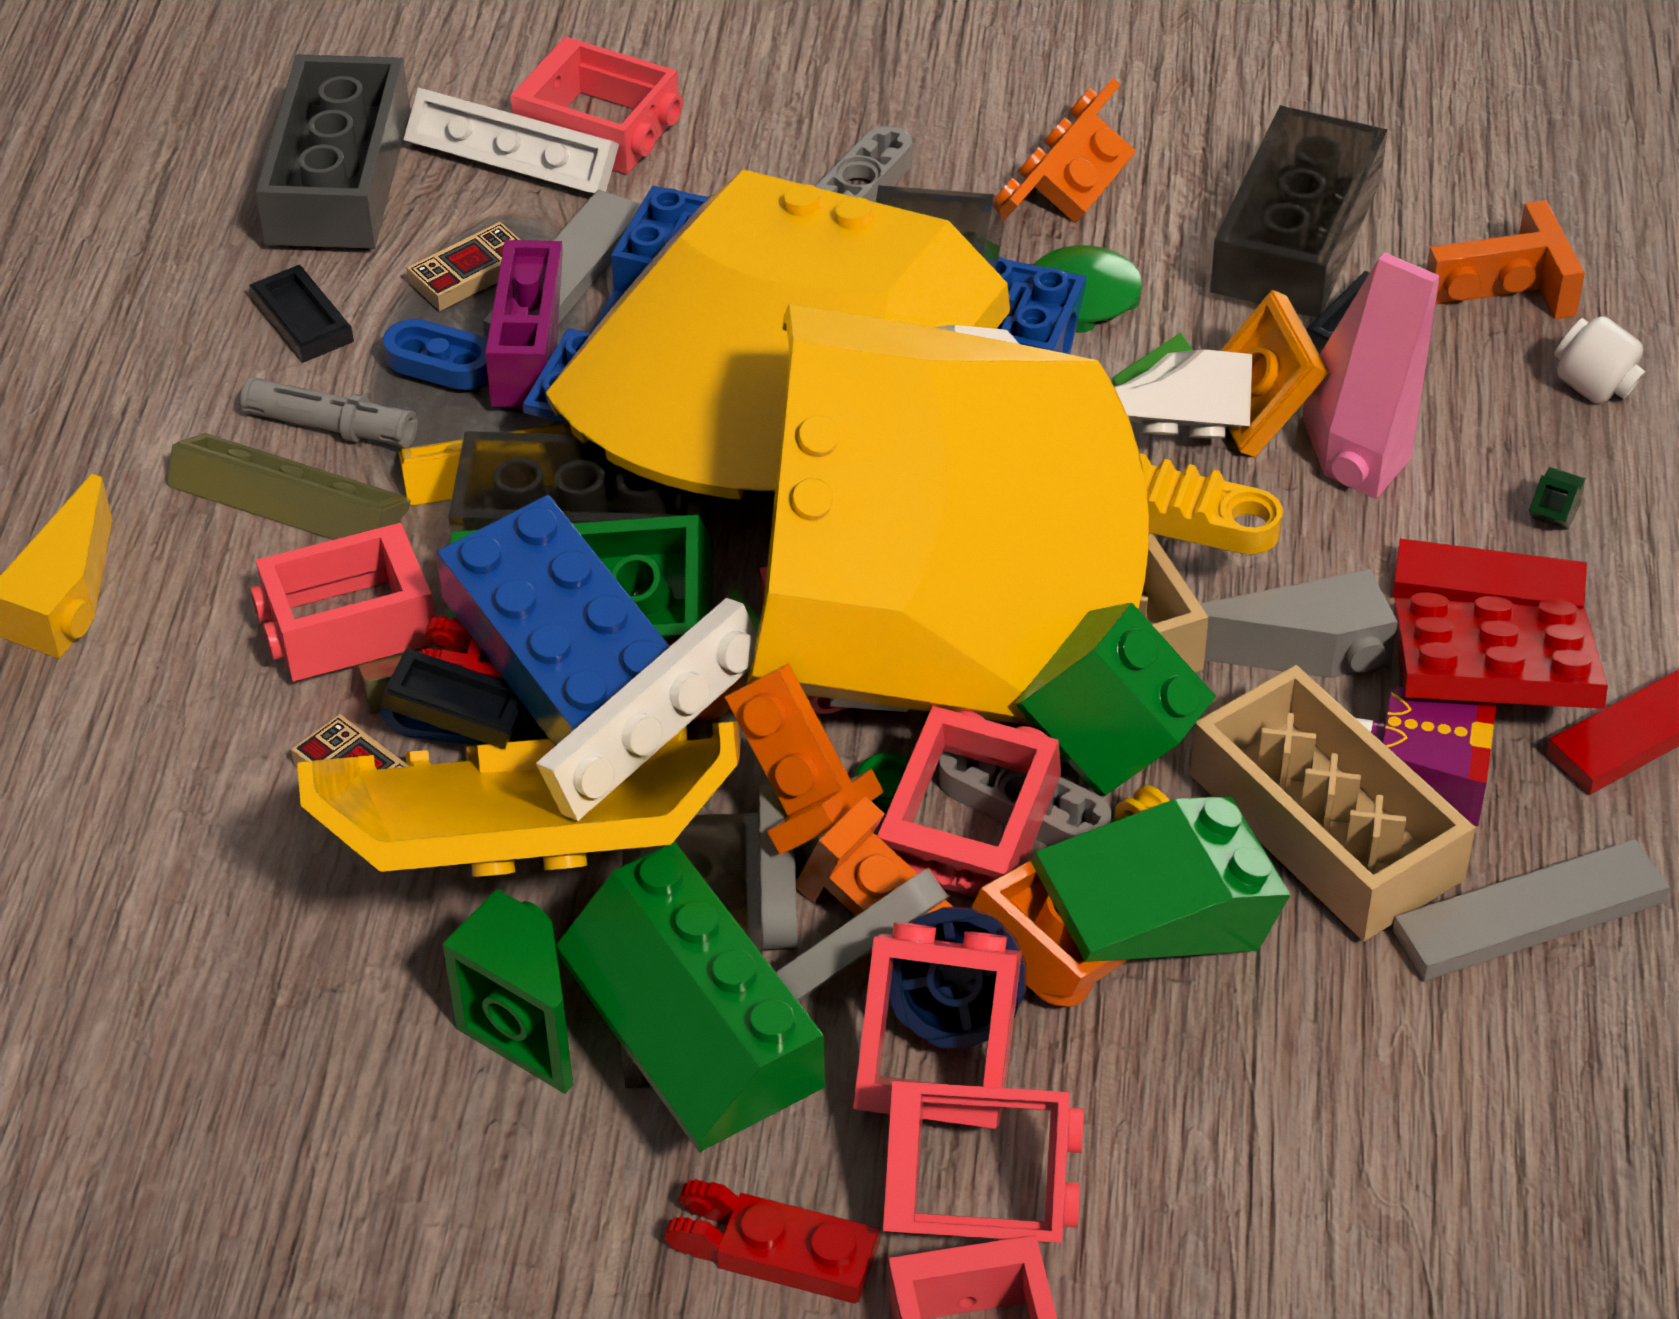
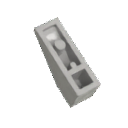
M1370 569L1200 603L1209 617L1205 660L1279 671H1286L1297 665L1307 675L1329 678L1357 672H1369L1376 668L1391 665L1398 621Z

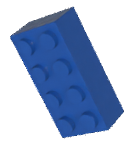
M549 494L437 551L443 600L554 746L561 742L670 647Z

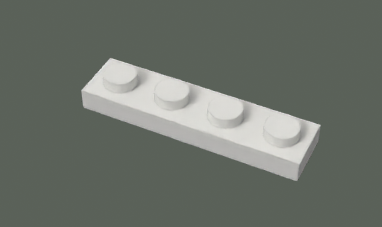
M419 87L403 139L413 144L594 194L598 189L606 192L619 144L611 140Z
M725 598L536 762L561 814L579 821L750 670L757 633L743 603Z

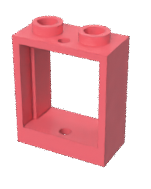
M566 36L510 95L513 114L618 143L619 148L612 170L627 175L643 156L646 157L651 153L655 142L666 129L676 124L683 107V99L678 90L677 70ZM580 93H584L634 110L622 124H618L567 107Z
M401 523L255 560L261 584L250 587L255 612L259 623H264V633L272 660L285 659L293 682L403 653L406 648L414 650L433 645L429 640H426L427 636H425L429 619L432 620L433 616L436 617L432 593ZM384 583H389L393 593L294 619L290 609Z
M932 706L877 836L918 874L929 868L943 889L976 898L983 886L1027 862L1061 776L1059 740L1050 738L1042 731L1032 727L1020 726L1013 728L985 720L981 715L973 711L955 712ZM943 751L1027 774L998 847L913 823Z
M894 922L892 934L881 933L875 936L853 1109L890 1114L892 1081L932 1083L880 1075L894 958L997 971L983 1087L1006 1088L1022 951L1006 949V936L989 933L964 932L963 943L935 940V927L912 923ZM923 1103V1119L996 1129L1002 1121L1003 1108Z
M892 1081L883 1231L996 1239L1036 1235L1037 1241L1062 1243L1063 1227L1078 1228L1080 1183L1065 1182L1067 1152L1082 1153L1084 1109L1069 1108L1070 1092ZM923 1103L1051 1111L1045 1221L917 1213Z
M1036 1235L888 1258L889 1302L893 1319H929L1022 1303L1027 1304L1030 1319H1057Z

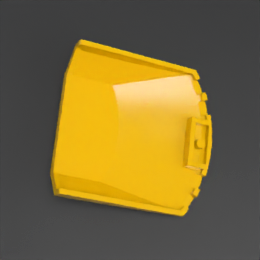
M743 169L698 208L629 286L546 391L547 401L556 416L561 414L570 423L572 434L583 444L591 440L604 448L607 460L615 465L670 487L699 494L740 500L744 489L775 491L789 355L787 331L783 330L782 327L783 317L789 304L925 327L963 325L997 329L1010 312L1008 283L948 220Z
M789 304L783 317L782 327L783 330L787 331L789 355L766 588L747 684L789 663L805 695L930 712L932 706L955 712L973 711L988 720L1034 726L1014 703L1090 610L1131 602L1138 609L1140 605L1149 549V512L1146 482L1139 448L1128 415L1114 385L1099 360L948 330Z
M738 721L712 723L713 736L710 739L687 740V729L685 726L579 821L561 814L536 765V762L555 747L550 739L508 742L506 749L491 744L465 746L466 761L440 764L430 763L428 750L405 752L406 764L409 767L377 769L375 767L374 755L298 762L301 807L380 872L471 863L472 877L515 873L514 859L543 857L544 870L587 866V852L671 845L737 766L741 745L740 725Z

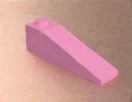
M1385 252L1377 260L1321 351L1320 356L1330 373L1304 401L1302 415L1323 475L1375 499L1380 496L1412 458L1440 278L1435 273Z

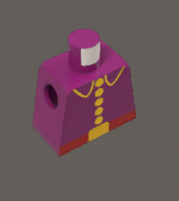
M1397 687L1390 693L1386 722L1356 718L1472 825H1479L1487 784L1497 703L1405 698L1404 688Z

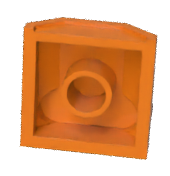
M1031 860L983 886L972 905V908L997 918L1016 937L1026 961V985L1040 999L1049 1004L1070 1007L1083 1003L1096 981L1129 960L1084 961Z

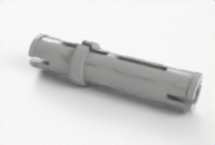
M250 377L245 382L241 393L240 403L244 407L242 411L245 414L269 417L307 427L334 431L335 433H340L343 439L352 442L367 439L385 442L401 448H408L413 443L417 432L418 420L415 418L416 412L371 403L369 398L363 395L352 394L349 397H339L301 387L278 384L257 377Z

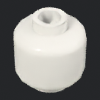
M1599 316L1590 322L1581 318L1567 333L1553 355L1560 360L1557 367L1558 377L1594 404H1602L1608 401L1614 394L1624 400L1637 386L1646 372L1637 365L1643 355V344L1605 316Z

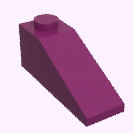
M505 240L485 352L491 407L523 408L525 399L557 347L563 256L562 241Z

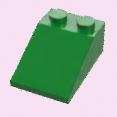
M1232 797L1173 799L1037 850L1031 859L1032 865L1085 962L1259 951L1291 895Z

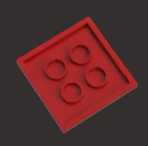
M1417 593L1411 599L1395 598L1393 614L1398 621L1395 638L1405 698L1605 709L1608 683L1585 608H1577L1576 605L1563 600H1545L1540 602L1539 606L1517 605L1505 598L1496 596L1480 597L1475 602L1449 601L1445 596L1435 593Z

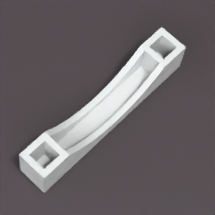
M963 325L931 327L1019 344L1004 329ZM1206 349L1167 353L1148 371L1125 384L1115 386V389L1129 421L1142 423L1141 433L1175 435L1178 434V426H1189V437L1225 438V428L1250 426L1252 354Z

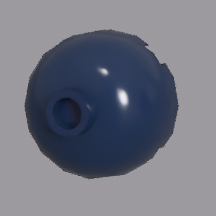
M942 907L922 915L912 922V924L935 927V940L963 943L964 932L989 933L1006 936V949L1021 951L1016 937L997 918L972 907ZM1023 954L1021 957L1014 1018L1026 993V961ZM894 958L889 1000L896 1017L916 1035L927 1039V1042L940 1048H970L989 1040L997 971Z

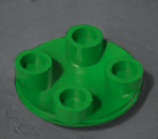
M1091 245L1068 246L1047 253L1034 264L1036 266L1055 268L1087 276L1076 333L1091 331L1095 328L1096 322L1105 321L1119 316L1127 310L1135 309L1141 301L1142 281L1139 271L1130 260L1113 250Z

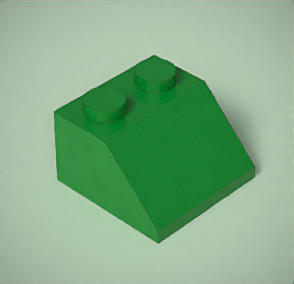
M1131 602L1090 610L1014 705L1036 729L1042 731L1050 738L1059 740L1060 755L1096 794L1106 796L1177 746L1215 699L1216 695Z
M496 889L443 943L456 1029L566 1094L574 1083L552 920L537 905L528 901L519 902Z

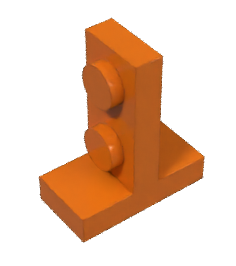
M1547 200L1524 204L1518 235L1430 247L1426 269L1440 276L1436 304L1540 290L1554 319L1577 315L1585 274Z
M789 663L725 696L788 815L767 831L779 855L827 833L864 795L872 801L884 792L872 768L850 779Z
M864 795L818 841L796 881V888L813 904L828 890L849 911L857 916L918 873L874 833L885 813ZM944 900L928 913L942 907L953 906L947 900Z

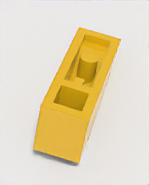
M91 474L0 575L1 638L60 659L75 640L84 636L96 615L113 521L101 476Z

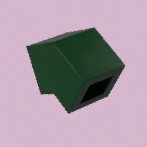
M1549 467L1545 476L1541 475L1529 508L1531 518L1569 529L1580 507L1586 478Z

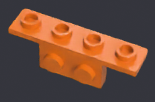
M1114 78L1098 94L1090 87L1068 111L1076 118L1072 123L1064 117L1043 140L1050 147V150L1046 153L1038 147L1018 169L1017 172L1025 179L1019 183L1012 177L992 199L991 203L998 210L985 224L992 232L1004 222L1034 187L1076 223L1136 153L1132 146L1096 115L1121 86Z

